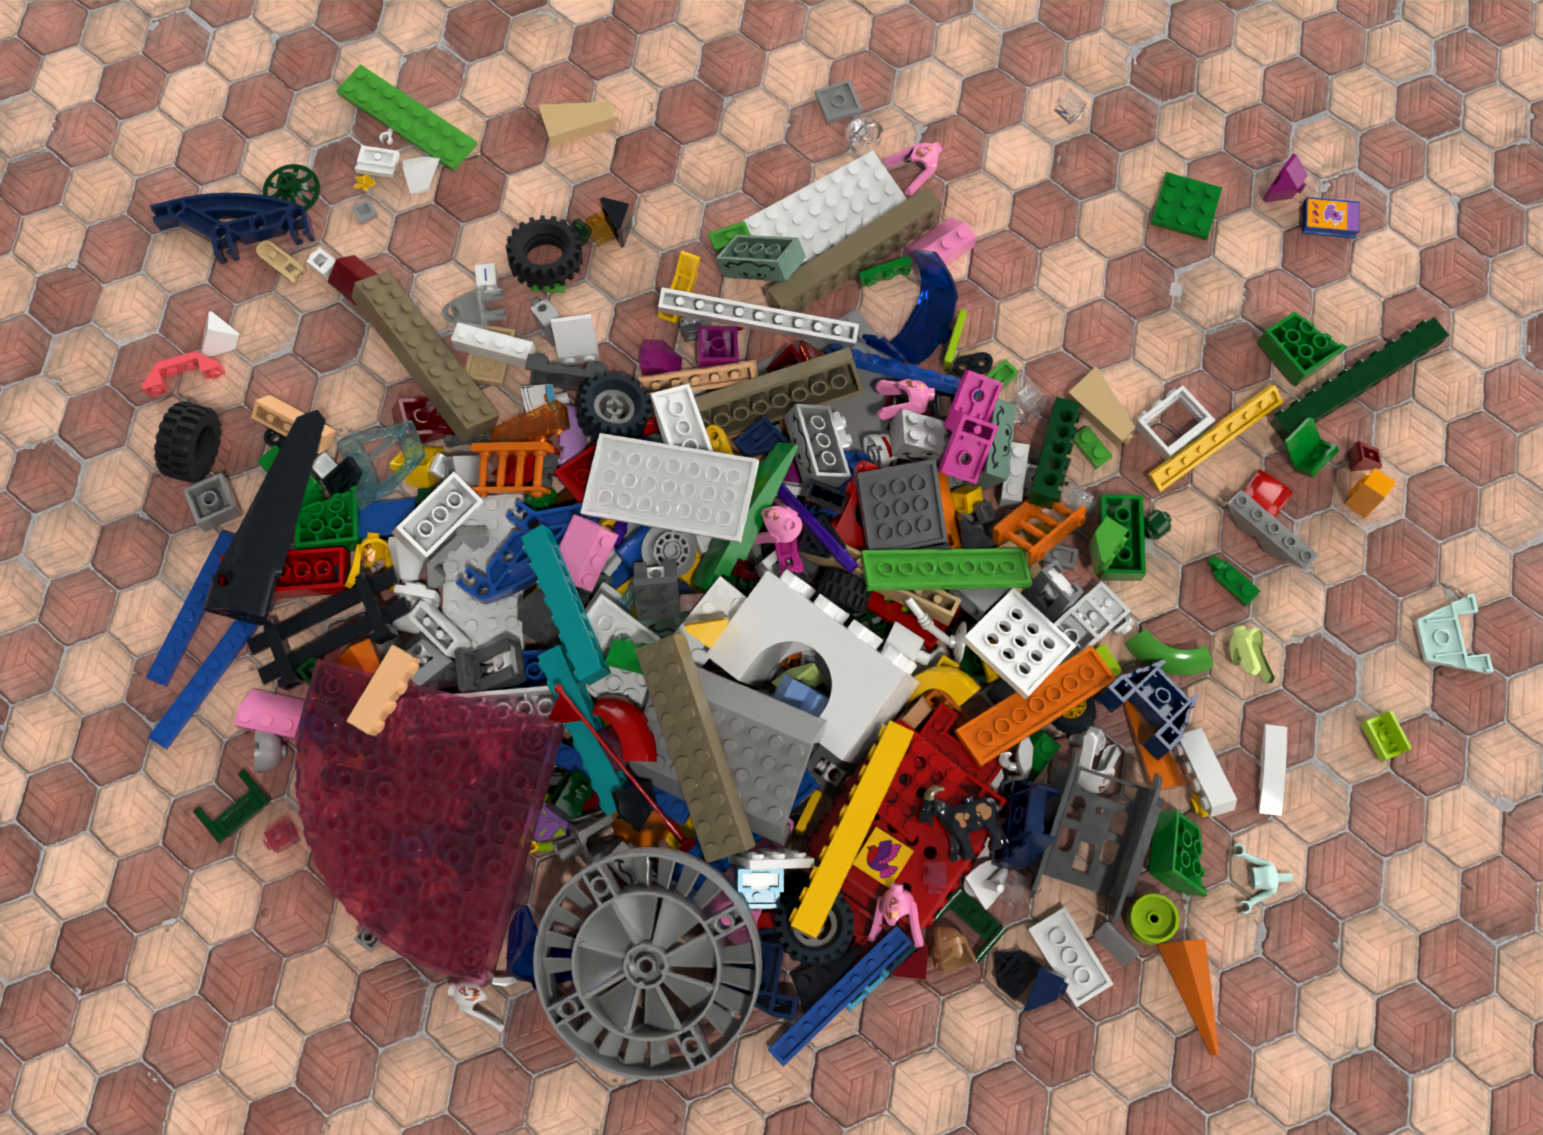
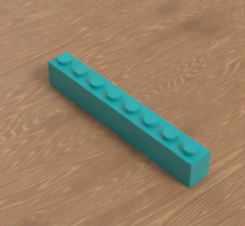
M541 524L521 536L524 543L522 547L531 560L529 564L532 571L538 577L537 584L544 592V602L551 609L553 614L551 619L560 631L558 634L559 639L566 646V656L575 668L573 671L579 682L590 686L611 674L609 666L605 665L606 659L553 532Z
M564 644L558 645L538 655L539 667L545 673L548 680V688L554 693L556 700L559 693L554 691V687L559 684L563 687V692L616 755L600 717L592 715L594 703L585 683L579 682L573 671L575 668L566 656V646ZM582 721L564 723L574 739L573 745L581 755L582 766L591 778V786L598 794L601 809L607 816L616 813L617 810L611 792L630 787L623 770Z

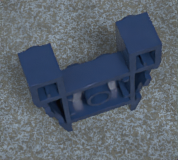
M1165 660L1158 661L1145 668H1139L1132 673L1120 675L1097 697L1111 714L1127 699L1158 729L1143 744L1157 761L1183 738V731L1190 720V713L1192 708L1195 707L1199 696L1196 693L1189 698L1160 669L1166 662Z
M1008 779L1002 782L1001 796L1007 800L1005 804L1009 805L1005 832L1008 843L1002 844L1003 848L993 851L991 865L1011 871L1023 869L1055 841V837L1043 834L1045 828L1043 821L1044 813L1047 810L1046 800L1060 795L1061 791L1024 780L1010 781Z
M776 929L760 930L762 976L759 994L754 1006L774 1018L796 1022L800 999L798 997L778 994L785 952L778 942ZM801 934L806 939H810L809 937ZM736 964L737 968L756 970V964ZM722 984L725 987L751 996L752 991Z

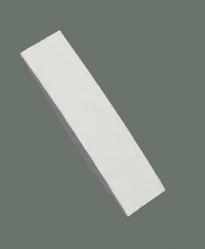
M689 384L650 394L664 444L714 452ZM693 535L700 555L705 554L714 538Z
M1102 581L1054 623L1060 631L1077 645L1059 665L1092 645L1094 647L1131 612ZM1043 641L1044 646L1051 649V645ZM1031 654L1035 661H1040L1036 654ZM1019 666V670L1023 674H1028L1024 667ZM1004 679L991 682L979 693L991 707L994 705L986 693Z

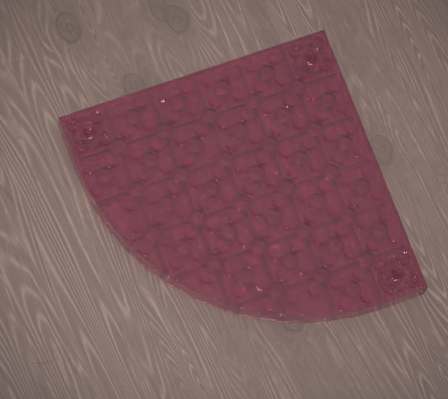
M317 659L298 725L300 729L298 740H296L295 749H297L296 762H294L296 770L295 792L300 809L298 814L302 819L305 840L314 855L313 860L320 874H323L332 894L346 908V912L351 914L368 934L376 937L383 945L388 946L397 954L414 961L416 964L483 986L491 985L566 725L408 682L407 690L396 701L395 710L384 721L385 726L383 730L377 733L376 736L369 735L347 722V719L375 673Z

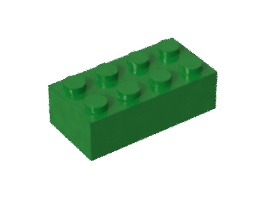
M1101 494L1097 502L1098 528L1106 516L1128 529L1125 535L1128 539L1106 572L1101 570L1100 580L1142 581L1146 575L1143 495Z

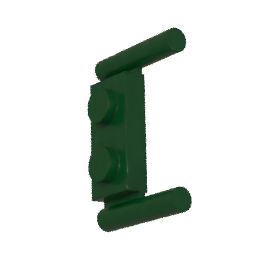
M245 769L241 770L238 776L250 791L213 822L200 806L193 810V813L218 844L224 842L227 837L230 838L260 813L263 807L270 803L268 797Z
M958 886L954 892L947 896L946 899L948 901L941 911L937 909L933 915L936 918L933 923L936 924L949 908L953 910L986 940L974 954L976 962L979 963L1005 934L1007 929Z

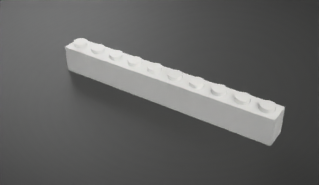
M663 287L661 288L658 312L823 343L840 344L853 348L856 344L859 324Z

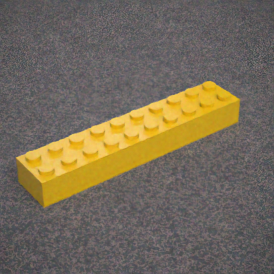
M889 721L887 726L882 725L877 738L879 744L878 746L873 744L867 759L870 762L868 766L863 765L858 775L860 783L858 786L854 784L849 794L848 800L851 802L849 806L844 804L838 819L841 822L839 826L834 825L829 835L831 843L829 847L824 846L819 856V860L822 862L819 868L814 866L810 874L809 881H811V885L809 888L804 887L799 897V901L802 903L799 909L794 908L789 918V922L792 923L791 929L816 941L914 734L913 731L892 721Z

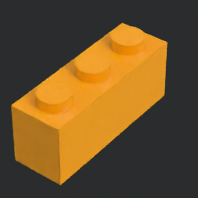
M1374 468L1371 473L1366 471L1362 478L1346 494L1349 498L1345 505L1366 518L1385 499L1397 482L1377 468Z

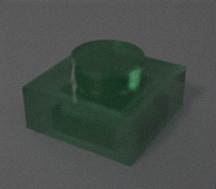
M580 218L574 219L572 225L575 228V232L579 233L581 246L587 245L593 229Z

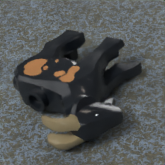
M933 785L924 792L919 804L917 821L919 823H928L933 827V818L937 817L949 837L951 845L949 860L951 863L961 858L963 861L975 858L969 833L979 831L982 828L990 835L988 844L990 852L1003 848L1002 844L1008 843L1002 826L996 820V815L1000 814L1003 807L998 805L992 798L968 795L962 797L960 803L949 806L934 797L937 792L944 791V787Z

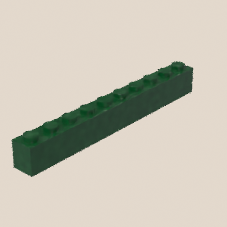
M1435 317L1429 321L1426 319L1422 320L1413 331L1411 329L1406 330L1397 341L1392 339L1385 344V348L1381 351L1376 349L1365 361L1363 358L1353 365L1352 369H1344L1337 375L1336 379H1328L1321 385L1320 389H1312L1305 395L1304 399L1300 400L1298 398L1289 405L1288 409L1284 410L1282 408L1273 415L1274 419L1270 425L1282 441L1285 442L1308 417L1313 418L1315 423L1319 422L1441 345L1448 338L1449 334Z

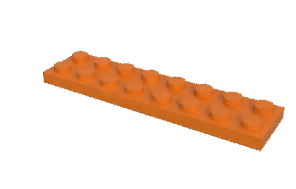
M1091 645L1057 666L1026 700L1016 692L961 726L954 733L977 766L981 768L1022 740L1102 691L1117 678Z

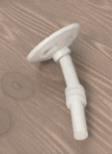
M908 596L904 602L915 614L918 623H920L924 630L927 629L945 645L953 648L955 661L960 664L965 650V643L962 639L967 633L966 622H961L955 635H950L949 637L936 627L930 616L921 610L911 596Z

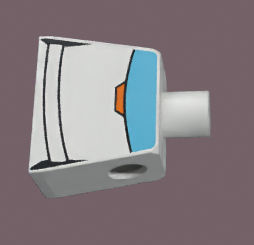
M553 384L520 387L531 428L559 418L561 416L559 406L570 403L568 393L556 394Z

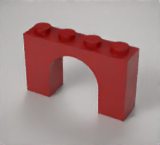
M861 460L855 466L854 474L881 468L868 461ZM854 475L852 481L848 482L844 492L848 493L843 513L834 517L829 522L846 545L862 552V550H866L864 531L855 518V507L859 498Z

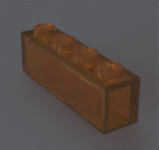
M554 400L490 429V442L545 441L549 437L559 435L563 431L570 429L568 409L559 401Z

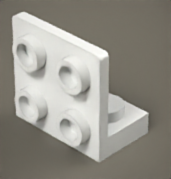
M395 585L394 593L399 597L398 599L406 597L411 611L419 601L429 603L439 609L441 596L435 590ZM409 614L392 622V627L396 628L397 631L412 634L422 632L408 618Z

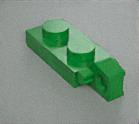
M1213 556L1208 561L1207 565L1214 571L1212 573L1215 577L1214 580L1243 606L1246 607L1261 592L1226 560L1223 562L1218 557Z

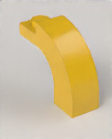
M685 251L680 253L670 289L693 293L699 274L697 271L701 257ZM658 313L659 318L673 323H677L682 317Z
M935 666L922 671L914 677L920 681V684L905 704L908 706L928 689H940L949 694L958 706H961L981 688L968 674L957 668Z

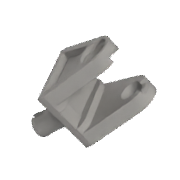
M482 285L447 303L442 309L443 318L450 323L457 324L458 322L477 328H484L493 321L507 320L508 313L504 314L507 312L506 307L491 309L490 301L504 300V294H501L503 289L487 290V286ZM449 307H451L453 315L456 317L448 315Z
M603 810L579 816L575 820L566 821L570 833L569 836L552 842L555 854L559 855L562 862L579 856L587 866L598 859L610 855L622 842L617 836L589 843L586 842L588 841L587 837L614 821V815L607 816Z

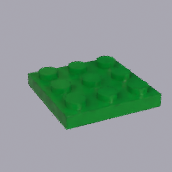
M1166 172L1150 225L1207 240L1222 187Z

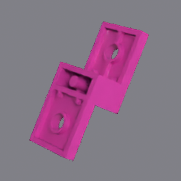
M965 369L943 426L952 431V435L938 468L939 472L973 484L977 483L999 427L990 423L989 420L1004 383ZM977 390H980L981 397L975 401L973 395ZM964 453H968L969 458L967 462L961 463V456Z

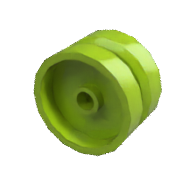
M1147 894L1134 901L1127 909L1125 917L1126 928L1131 937L1137 942L1148 946L1158 945L1172 938L1178 930L1180 921L1179 913L1174 903L1167 897L1159 894ZM1150 916H1152L1151 919H1155V923L1150 921Z

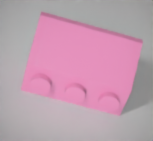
M951 217L905 247V251L928 278L974 248L977 236L965 222Z
M574 514L559 545V549L574 585L592 592L618 538V534L607 526Z
M252 689L240 703L233 725L244 731L255 733V730L267 731L278 735L281 739L301 743L305 730L301 727L300 723L310 715L313 702Z

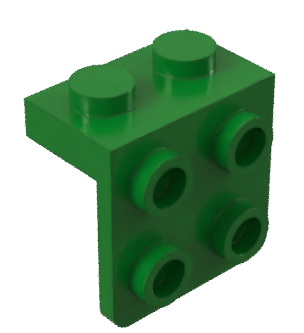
M1310 417L1300 424L1284 442L1293 470L1311 478L1339 452L1337 445L1321 440L1314 419Z

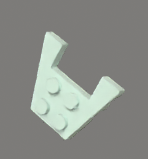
M1474 593L1414 622L1424 662L1484 674L1494 672L1489 654L1467 656L1458 616L1478 612Z

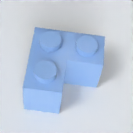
M786 673L773 695L777 700L817 717H820L830 699L821 690Z

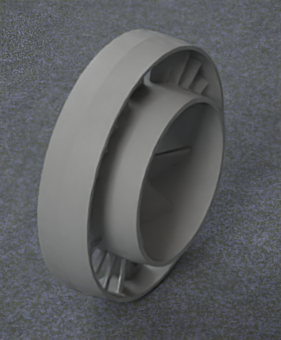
M638 847L610 854L592 862L573 876L555 895L545 911L536 935L533 959L534 978L539 999L549 1021L566 1044L581 1057L603 1070L628 1078L643 1080L674 1078L691 1073L715 1060L728 1049L745 1027L759 994L762 976L761 941L754 916L741 893L737 891L733 883L719 870L702 859L679 850L662 847ZM633 857L637 881L620 888L606 863L616 859ZM649 857H659L657 879H649ZM676 862L684 864L678 882L671 880ZM701 873L707 879L697 892L692 887ZM581 878L584 879L598 907L576 885ZM598 880H603L607 888H600L597 883ZM723 890L733 903L716 912L709 902ZM566 897L590 913L585 921L561 907ZM658 897H661V908L657 920L653 940H651ZM720 918H729L731 925H724ZM555 921L578 929L579 932L576 938L553 932ZM699 922L702 924L704 933L670 952L667 951L668 947ZM746 924L752 943L728 946L726 935ZM551 947L573 949L572 958L552 957ZM643 960H649L652 963V968L645 967ZM727 963L756 964V970L728 967ZM671 966L717 968V973L713 984L671 972L670 969ZM572 970L576 989L562 996L554 973ZM625 977L627 978L611 990L607 988L613 985L614 983L618 982L619 980ZM664 982L689 1008L675 1013L659 985ZM722 983L752 991L751 996L725 987ZM641 989H645V1012L636 1009ZM713 1001H717L726 1008L740 1015L739 1019L737 1020L736 1018L731 1016L725 1010H723L718 1005L713 1003ZM566 1002L572 1003L575 1010H570ZM588 1011L592 1018L582 1026L575 1017ZM703 1016L722 1035L711 1044L708 1043L698 1025ZM605 1027L609 1032L602 1042L596 1037ZM624 1037L629 1039L626 1053L620 1051ZM674 1037L683 1055L670 1058L667 1039ZM688 1040L696 1041L698 1047L690 1046ZM646 1041H650V1058L644 1057Z

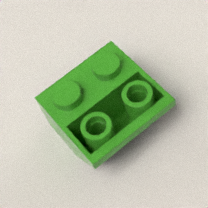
M1106 516L1096 530L1088 545L1094 573L1097 575L1101 570L1106 572L1128 539L1125 537L1128 529Z

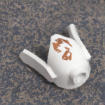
M1094 732L1084 735L1082 753L1078 766L1093 770L1091 767L1097 743ZM1116 744L1108 745L1104 749L1096 772L1114 777L1115 769L1113 767L1121 754ZM1082 770L1078 778V783L1083 791L1094 795L1102 793L1112 781Z
M474 974L459 981L458 984L451 982L448 996L454 997L453 999L462 1013L486 1023L496 1031L501 1032L504 1025L501 1024L498 1018L479 1011H473L472 1009L476 1003L487 1000L488 995L481 990L480 981L508 986L517 983V976Z

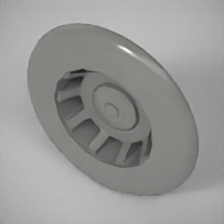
M652 527L644 537L642 558L646 562L647 568L663 566V560L676 559L677 576L681 577L689 571L696 558L697 546L692 534Z

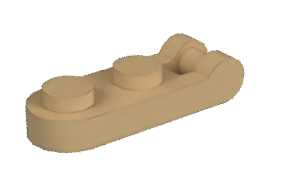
M265 240L258 244L256 252L260 259L285 277L291 284L297 281L296 278L300 274L303 275L307 271L303 265L273 242ZM292 266L295 269L290 273L288 269Z

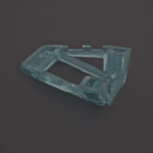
M412 420L389 425L388 428L370 429V432L353 433L337 442L341 458L344 460L346 457H353L362 472L358 483L359 489L354 492L361 510L391 493L426 456ZM389 436L369 454L362 445ZM398 440L406 462L380 483L373 460Z

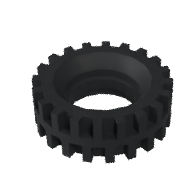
M540 215L539 220H534V217L529 218V223L525 224L522 221L519 223V229L513 228L511 230L512 236L507 237L508 244H506L508 263L514 277L518 276V281L521 284L526 281L530 288L535 284L538 285L539 290H543L544 286H550V289H555V284L560 283L561 286L566 285V279L571 281L574 279V272L579 273L580 265L583 263L579 233L575 232L574 226L572 224L567 226L566 220L562 219L559 222L556 216H551V219H545V215ZM540 245L556 246L563 252V256L552 264L538 265L527 259L528 253Z

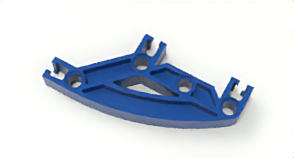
M518 500L515 503L516 512L519 514L524 512L527 516L524 521H520L513 517L514 513L512 511H509L506 515L508 522L521 531L512 532L486 567L487 579L467 567L464 571L467 574L466 578L470 580L473 577L478 582L473 588H469L463 583V579L459 578L455 584L460 590L482 604H490L516 594L533 585L538 580L536 573L530 567L529 563L531 560L522 547L524 543L521 536L533 530L529 528L531 523L539 522L538 526L543 524L552 530L553 535H556L555 539L559 547L574 514L596 523L602 518H588L582 515L580 512L583 503L535 512ZM508 555H514V559L511 562H505V558ZM489 588L487 595L480 596L482 589Z

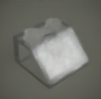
M1020 369L1017 371L1012 387L1011 403L1016 405L1015 422L1017 424L1020 423L1024 428L1042 414L1047 397Z

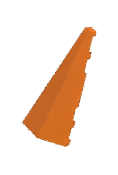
M937 470L947 543L950 544V549H962L947 474Z
M370 639L349 647L336 659L339 666L363 693L381 664L375 646ZM396 701L395 710L387 716L386 720L398 732V702Z
M1127 699L1123 703L1136 751L1141 757L1149 787L1155 773H1159L1163 778L1161 791L1189 786V780L1169 752L1157 761L1143 746L1155 731L1143 713Z
M1206 939L1157 945L1185 1006L1209 1050V1055H1218L1219 1047Z

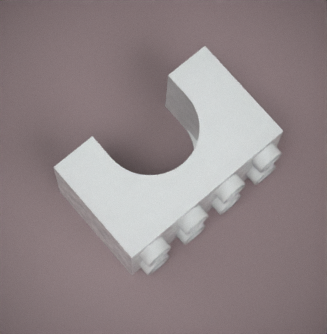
M786 569L780 578L767 570L715 644L706 653V656L738 681L761 689L771 671L787 657L806 651L818 652L827 663L832 678L831 696L825 710L819 717L827 721L819 743L842 761L860 765L873 744L876 743L882 725L887 726L889 721L894 719L920 684V681L911 675L917 665L890 645H888L883 654L879 652L877 648L883 639L855 619L848 628L843 624L849 617V614L821 594L812 602L810 599L816 590Z

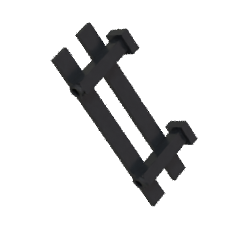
M392 567L372 578H369L367 573L359 574L355 577L356 586L280 624L276 622V619L267 620L263 627L264 632L247 640L252 655H256L268 648H271L275 661L258 669L263 685L278 679L279 688L290 691L306 683L296 669L310 657L320 658L367 634L370 635L372 642L379 645L398 637L397 629L390 626L389 623L412 612L406 597H402L382 607L377 594L400 583L395 569ZM363 602L368 615L290 653L286 639Z

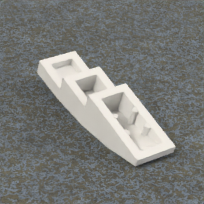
M1264 725L1259 764L1261 767L1259 813L1282 814L1286 774L1287 726Z

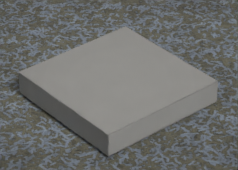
M850 80L820 88L814 92L827 125L863 114L862 107Z

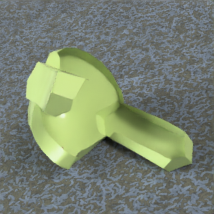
M1245 626L1233 628L1234 634L1229 644L1233 665L1241 666L1242 660L1245 673L1252 676L1259 673L1264 682L1272 684L1276 677L1262 650L1263 633L1257 628L1246 629Z

